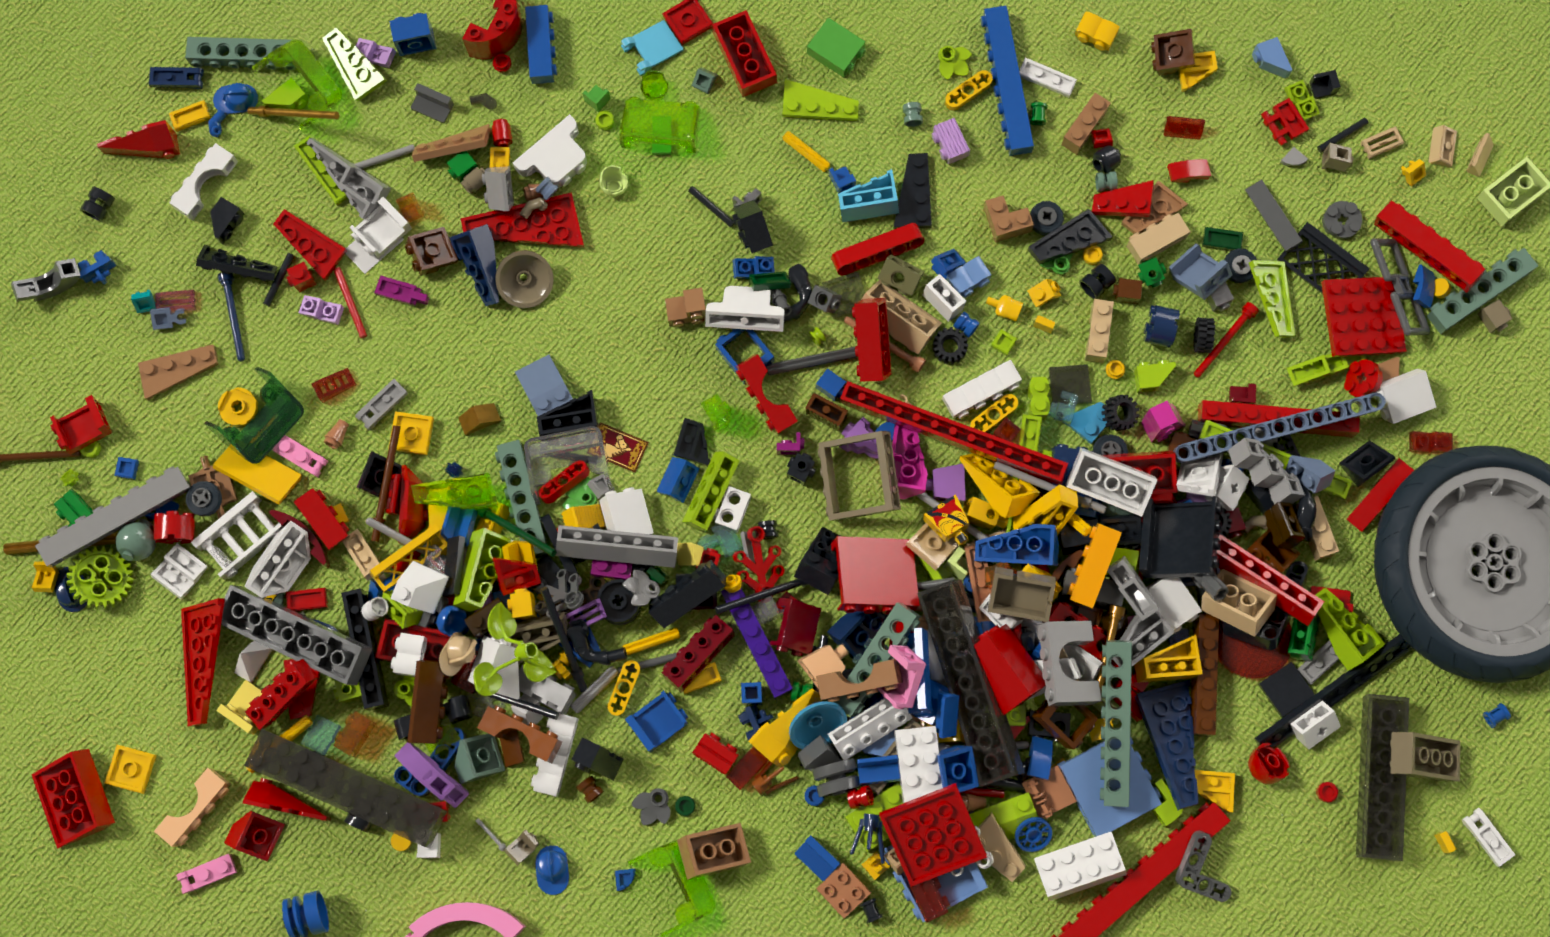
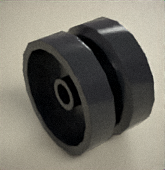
M622 579L611 580L605 583L600 588L596 598L600 599L607 617L604 619L616 626H624L634 622L642 606L631 604L634 593L622 585L625 582ZM618 600H622L621 606H617Z

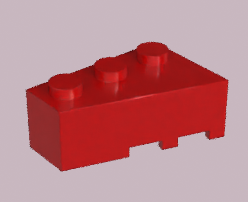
M312 488L296 499L294 503L328 550H331L350 536L348 534L350 529L344 521L340 522L336 517L338 515L337 511L332 505L329 506L325 501L327 498L320 489Z

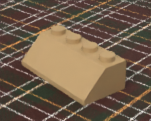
M878 280L862 298H886L889 335L917 354L924 349L942 324V322L896 290L882 284L881 280Z

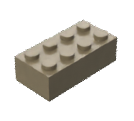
M1392 732L1390 742L1391 774L1435 781H1460L1459 740L1414 732Z

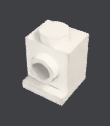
M423 829V833H418L417 858H440L441 833H435V829ZM427 839L431 841V845L429 847L425 846V841Z

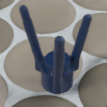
M864 814V819H860L859 828L850 854H854L863 827L864 831H868L867 850L871 849L872 835L877 830L881 863L884 864L880 816Z

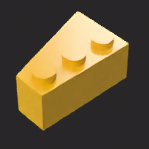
M1059 484L1028 506L1020 515L1013 517L1014 530L1033 524L1056 525L1058 535L1078 508L1077 491Z

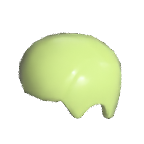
M611 165L605 167L600 174V187L605 194L617 197L626 191L628 176L624 174L619 166Z

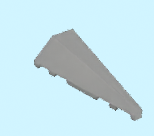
M314 138L308 139L307 145L311 146L317 154L318 160L322 161L328 174L350 200L349 203L359 212L360 218L366 219L380 206L377 201L382 197L386 199L391 188Z

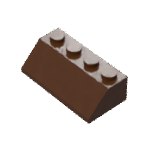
M425 659L416 661L407 743L436 744L443 737L444 729L441 727V719L445 718L446 713L443 701L448 695V687H445V683L449 676L441 671L439 661Z

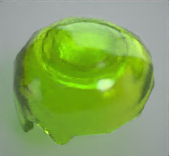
M656 70L647 71L642 76L640 82L641 93L649 101L656 102L662 100L668 92V82L665 80L664 74Z

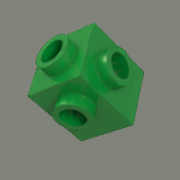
M1157 257L1138 264L1141 270L1138 276L1142 283L1146 282V285H1151L1152 288L1163 284L1162 280L1165 279L1164 274L1167 271L1163 263L1159 264ZM1151 270L1156 271V274L1154 276L1149 275V272Z

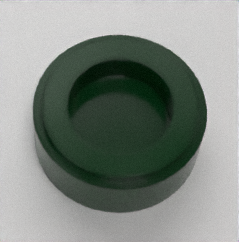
M682 796L677 799L675 809L679 815L690 816L695 811V802L691 797Z

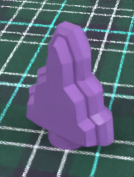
M862 417L856 424L850 422L841 434L846 438L873 433L870 428V423ZM875 439L839 446L846 452L865 453L870 458L879 459Z

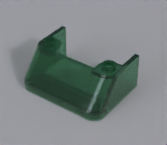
M256 367L254 370L267 382L260 390V397L266 405L240 432L233 426H227L222 429L211 422L206 421L204 423L226 446L253 464L261 462L304 413L302 404L270 371Z

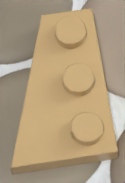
M991 812L978 827L981 832L979 837L985 851L993 855L994 861L992 866L1013 882L1025 869L1026 865L1014 846L1007 839L1005 832L1000 828Z

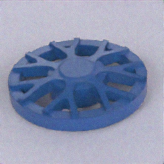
M1040 817L1024 820L1015 831L1017 845L1027 852L1043 849L1052 838L1050 824ZM1036 822L1035 826H1031L1030 823ZM1044 823L1045 826L1039 829V826ZM1026 826L1028 829L1023 831L1022 829ZM1048 832V835L1042 836V833ZM1025 835V838L1019 840L1020 836ZM1041 840L1042 843L1036 846L1035 843ZM1027 841L1030 842L1029 847L1025 846Z

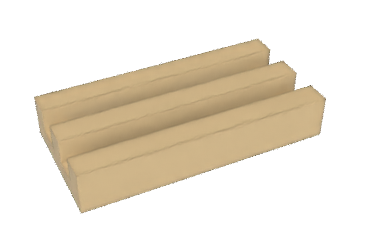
M1395 126L1362 140L1360 144L1364 147V152H1367V158L1371 159L1403 145L1404 141ZM1389 134H1395L1394 136L1387 138L1383 141H1380L1376 144H1373L1371 146L1368 145V143H1371ZM1396 139L1398 140L1397 142L1392 143V144H1390V145H1388V146H1385V147H1383V148H1381V149H1378V150L1373 151V152L1371 151V150H1373V149H1375V148H1378V147H1380V146H1382V145H1385V144H1387V143H1389V142H1392V141H1394V140H1396Z

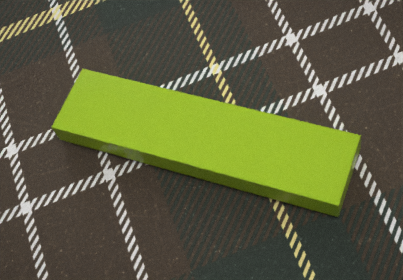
M308 136L294 145V147L338 206L348 197L339 189L328 174L322 161L318 160L317 154L311 146L307 145L308 139L311 138Z

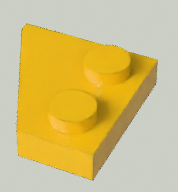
M1195 770L1198 794L1210 802H1215L1217 806L1228 813H1233L1235 773Z

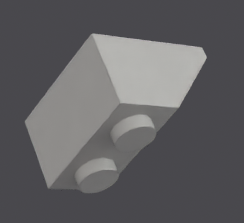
M510 166L487 168L485 173L482 174L483 185H486L487 192L484 193L485 203L488 204L489 209L509 211L514 205Z

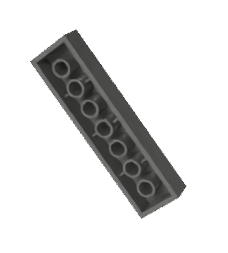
M229 586L224 598L221 625L296 661L304 659L312 669L346 685L358 684L373 648L270 599L261 598L242 586Z

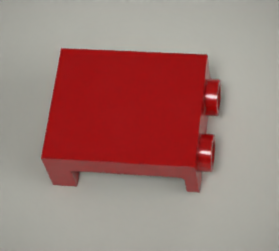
M93 395L86 397L87 405L60 419H57L54 415L50 417L52 421L50 426L54 434L59 438L57 440L61 450L65 449L70 455L112 433L103 409Z

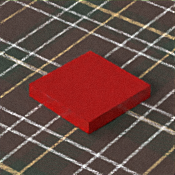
M684 0L662 13V16L681 45L712 28L713 23L698 0Z

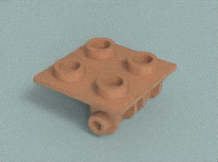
M1058 765L1050 769L1049 780L1033 777L1022 783L1026 792H1029L1040 818H1049L1053 813L1077 802Z
M844 862L816 888L843 918L847 917L871 894L870 890Z

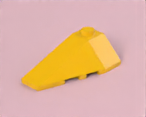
M972 453L960 456L959 458L989 504L1004 518L1020 515L1040 494V491L1030 483L1021 479L1018 481L1010 475L994 469V463L979 455Z
M813 688L793 702L791 709L785 713L781 711L777 714L778 718L771 724L766 722L749 740L750 744L778 767H784L798 749L789 737L790 724L803 708L813 703L822 702L820 694Z

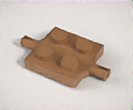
M208 456L200 457L203 469L188 475L191 486L197 482L208 481L220 489L222 503L216 511L219 519L225 514L224 506L238 501L232 479L213 469V466H210Z

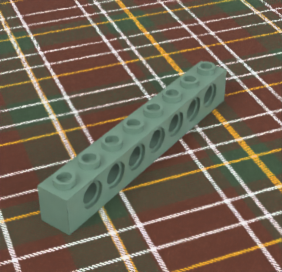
M1107 640L1106 645L1102 647V657H1106V665H1102V678H1106V686H1102V698H1106V704L1101 709V718L1105 719V727L1101 726V739H1105V747H1101V759H1105V765L1100 770V780H1104V788H1100V800H1104V806L1129 807L1132 641ZM1113 657H1120L1123 660V664L1120 667L1113 666L1111 663ZM1119 677L1123 684L1120 687H1114L1111 684V679ZM1117 697L1121 699L1122 705L1118 708L1113 707L1110 703L1112 698ZM1118 718L1121 720L1122 725L1119 728H1114L1111 726L1110 720ZM1116 738L1121 741L1122 745L1119 748H1113L1110 745V741ZM1112 759H1117L1121 762V766L1118 769L1110 766L1109 762ZM1115 779L1120 782L1121 786L1118 789H1113L1110 787L1109 782Z

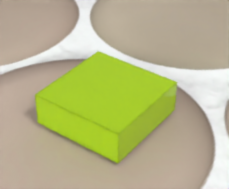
M1001 329L992 342L991 347L1007 356L1015 345L1017 338Z

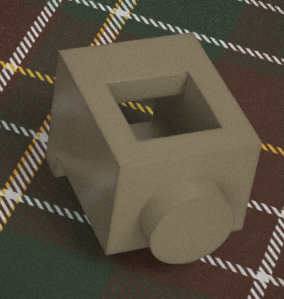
M1329 143L1322 153V169L1331 168L1345 172L1353 164L1352 148Z

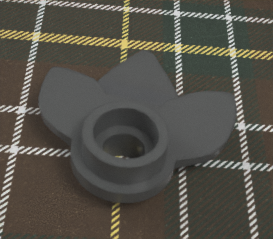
M657 788L650 793H640L631 804L634 808L641 809L642 825L652 824L657 819L665 824L670 818L671 810L667 805L669 796L663 789ZM657 795L662 796V801L659 803L655 801Z

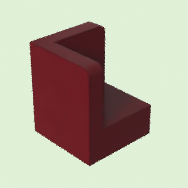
M1248 383L1246 387L1230 386L1229 402L1255 404L1256 384Z

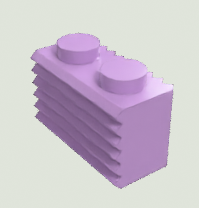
M955 118L934 126L931 135L934 143H938L941 148L939 153L942 160H946L947 164H951L969 156L970 149Z

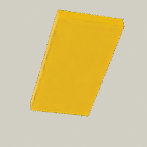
M235 439L213 464V469L278 505L282 503L302 479L300 473L238 439Z

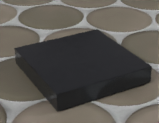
M1292 662L1258 684L1281 718L1315 695Z

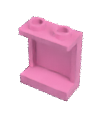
M890 645L888 653L899 662L903 683L897 684L898 688L886 690L885 687L878 688V691L894 708H913L926 663L908 646Z

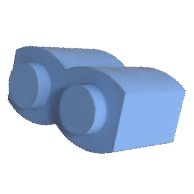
M979 256L946 276L949 284L964 298L970 296L974 292V288L978 286L983 288L989 284V279H991V273Z

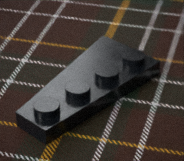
M1087 209L1030 245L1028 251L1039 264L1110 241L1113 236L1091 210Z
M205 244L196 261V266L205 270H220L225 274L235 273L240 274L242 277H256L262 281H274L277 274V266L255 259L249 262L245 256L238 254L230 256L227 255V251L218 249V252L210 250V246Z

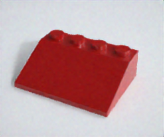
M89 749L71 751L31 774L57 849L102 831L115 823Z

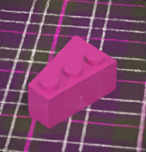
M1169 401L1150 408L1141 421L1151 443L1156 440L1158 443L1169 438L1168 435L1186 427L1177 408Z

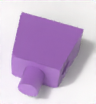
M963 464L933 469L932 479H927L925 491H932L933 499L943 502L956 494L960 504H964L966 498Z

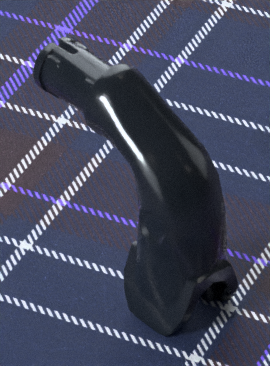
M801 264L790 267L788 271L791 285H794L799 293L800 301L790 306L792 312L788 316H784V323L793 319H799L809 306L807 302L812 293V286L809 275Z
M1301 484L1305 496L1299 499V508L1296 516L1305 536L1304 539L1311 542L1317 507L1312 491Z
M583 619L570 622L567 630L568 640L571 641L579 657L585 661L609 666L613 662L627 659L625 647L611 651H595L592 649L588 639L589 630L586 622Z

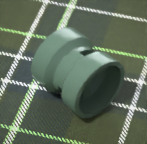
M909 102L903 105L905 126L915 127L923 123V118L920 115L922 110L920 103Z
M1116 171L1109 172L1108 174L1096 173L1095 184L1097 192H1103L1105 189L1110 191L1117 189Z

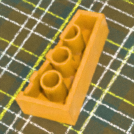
M1099 523L1096 524V527H1092L1089 535L1091 541L1089 546L1085 545L1082 553L1084 560L1082 565L1078 564L1074 574L1077 576L1075 584L1071 582L1067 592L1070 595V600L1093 608L1122 532Z

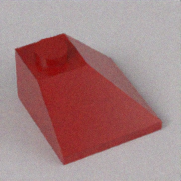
M250 811L232 825L224 843L235 850L268 862L285 824Z

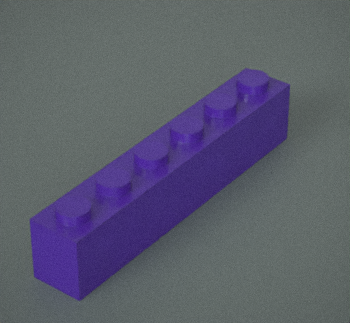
M742 588L734 593H729L725 589L721 591L725 603L745 597ZM750 604L730 610L774 699L776 700L792 692L793 688Z

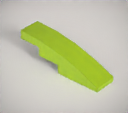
M1332 353L1288 367L1286 370L1294 387L1349 370L1352 362L1366 358L1365 355L1332 357Z

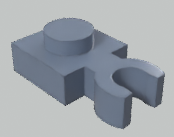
M170 307L151 309L150 315L153 330L173 328V322L185 324L186 319L178 318V314H183L185 309L179 308L172 313Z

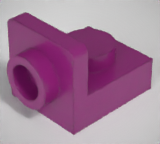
M800 432L796 433V443H793L791 440H782L781 443H777V455L800 454V449H804V438H800Z

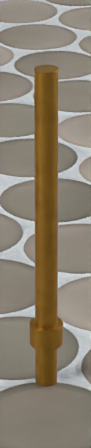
M262 105L259 107H248L247 109L248 114L259 115L260 117L339 118V112L282 109Z

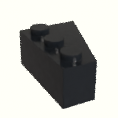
M592 390L577 399L570 400L569 403L561 407L558 406L537 416L538 431L542 443L600 434L596 402Z

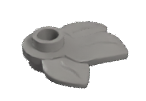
M633 570V577L628 578L622 584L634 593L631 604L634 606H645L649 603L650 599H654L660 594L659 585L655 581L650 580L648 575L640 570Z

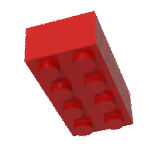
M747 10L712 24L715 39L742 97L777 84V74Z
M886 298L862 299L852 307V316L856 321V326H854L853 330L854 337L857 338L855 355L859 360V365H857L856 369L857 376H860V382L883 381L892 375Z
M1173 451L1102 455L1155 476L1157 482L1152 494L1177 493L1176 453Z
M385 619L375 658L391 663L392 658L396 657L397 649H395L396 638L400 637L401 633L425 636L427 638V646L423 660L439 661L440 653L449 641L450 636L444 635L437 629L418 625L402 629L394 620Z

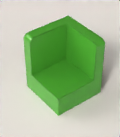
M597 85L589 93L587 91L582 93L584 101L597 112L611 99L609 91L607 89L603 91Z

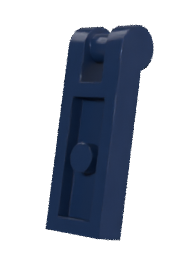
M150 67L149 86L202 89L203 82L201 78L204 76V70L191 67ZM189 76H194V80H189Z

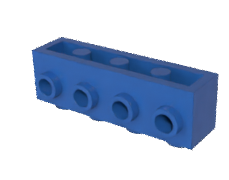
M548 5L525 7L530 80L532 84L554 82V76L557 75V66L553 64V58H556L555 46H552L555 34L550 24L554 23L553 12H549Z

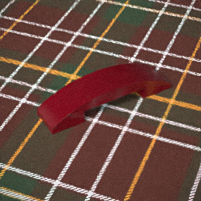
M277 510L269 511L283 527L292 521L307 531L308 540L315 546L310 553L326 568L330 567L329 558L324 546L307 526L286 513Z

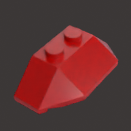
M402 465L398 532L413 539L426 527V521H429L427 509L429 490L406 465Z

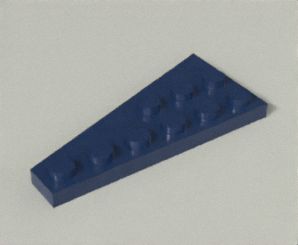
M1190 679L1138 693L1134 696L1177 811L1198 804L1197 779L1195 778L1194 769L1196 761L1193 755V748H1195L1193 717L1190 711L1192 703L1189 696Z

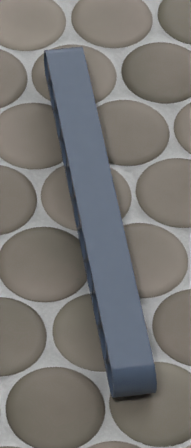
M1372 393L1177 446L1173 452L1176 453V462L1186 463L1227 452L1238 443L1236 440L1237 433L1242 434L1244 438L1265 442L1374 413L1382 409L1386 401L1382 394ZM1371 398H1375L1378 401L1377 408L1371 405ZM1352 403L1358 405V413L1352 411ZM1333 408H1336V409L1339 410V412H1340L1339 418H1336V417L1333 416V414H1332V409H1333ZM1314 413L1320 415V423L1313 420ZM1295 418L1301 420V428H1297L1294 425L1293 421ZM1276 423L1282 425V433L1275 431L1274 426ZM1257 428L1263 430V438L1256 436L1255 430ZM1218 438L1225 441V448L1218 447ZM1202 443L1206 446V453L1198 451V444ZM1182 448L1187 451L1186 459L1179 456V449Z

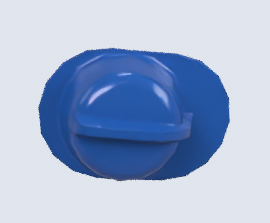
M234 83L219 88L213 98L214 107L217 110L220 109L225 114L247 112L248 107H255L258 102L256 90L252 86L242 83Z
M550 845L544 847L536 857L537 883L546 894L556 895L565 890L568 885V859L563 849L558 846Z

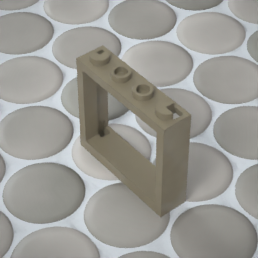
M878 431L818 443V456L821 460L820 473L824 482L823 494L826 498V514L829 521H839L901 510L891 434L889 431ZM876 439L885 505L840 513L831 448Z

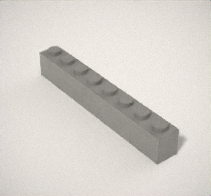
M170 467L163 471L164 475L158 478L154 476L148 479L144 486L140 488L136 486L128 491L129 494L126 496L115 497L108 506L97 507L92 511L93 514L88 517L84 515L77 518L75 524L70 527L66 525L59 528L57 534L52 537L48 535L41 538L39 544L35 545L46 566L51 568L120 530L124 525L140 519L188 492L191 486L179 467Z

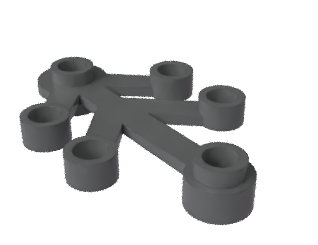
M561 569L557 573L559 589L547 585V582L541 576H539L541 583L530 587L536 594H541V588L548 587L551 596H553L554 604L564 600L565 602L556 606L558 615L568 608L570 610L579 608L584 600V595L578 588L582 578L577 573L570 576L566 569ZM567 581L571 584V591L567 593ZM545 601L537 603L535 611L540 615L546 613L551 619Z

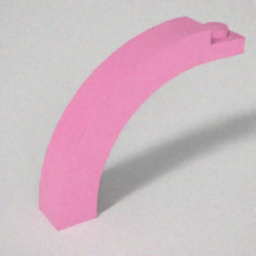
M465 902L445 905L424 914L409 926L414 933H409L405 937H426L430 932L442 925L463 920L488 925L504 937H517L526 926L519 919L500 908L482 903Z

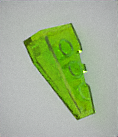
M489 473L411 485L414 502L417 504L470 509L497 506Z

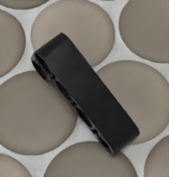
M456 696L443 704V707H446L445 718L441 719V727L473 717L467 696ZM410 715L393 721L399 740L408 739Z

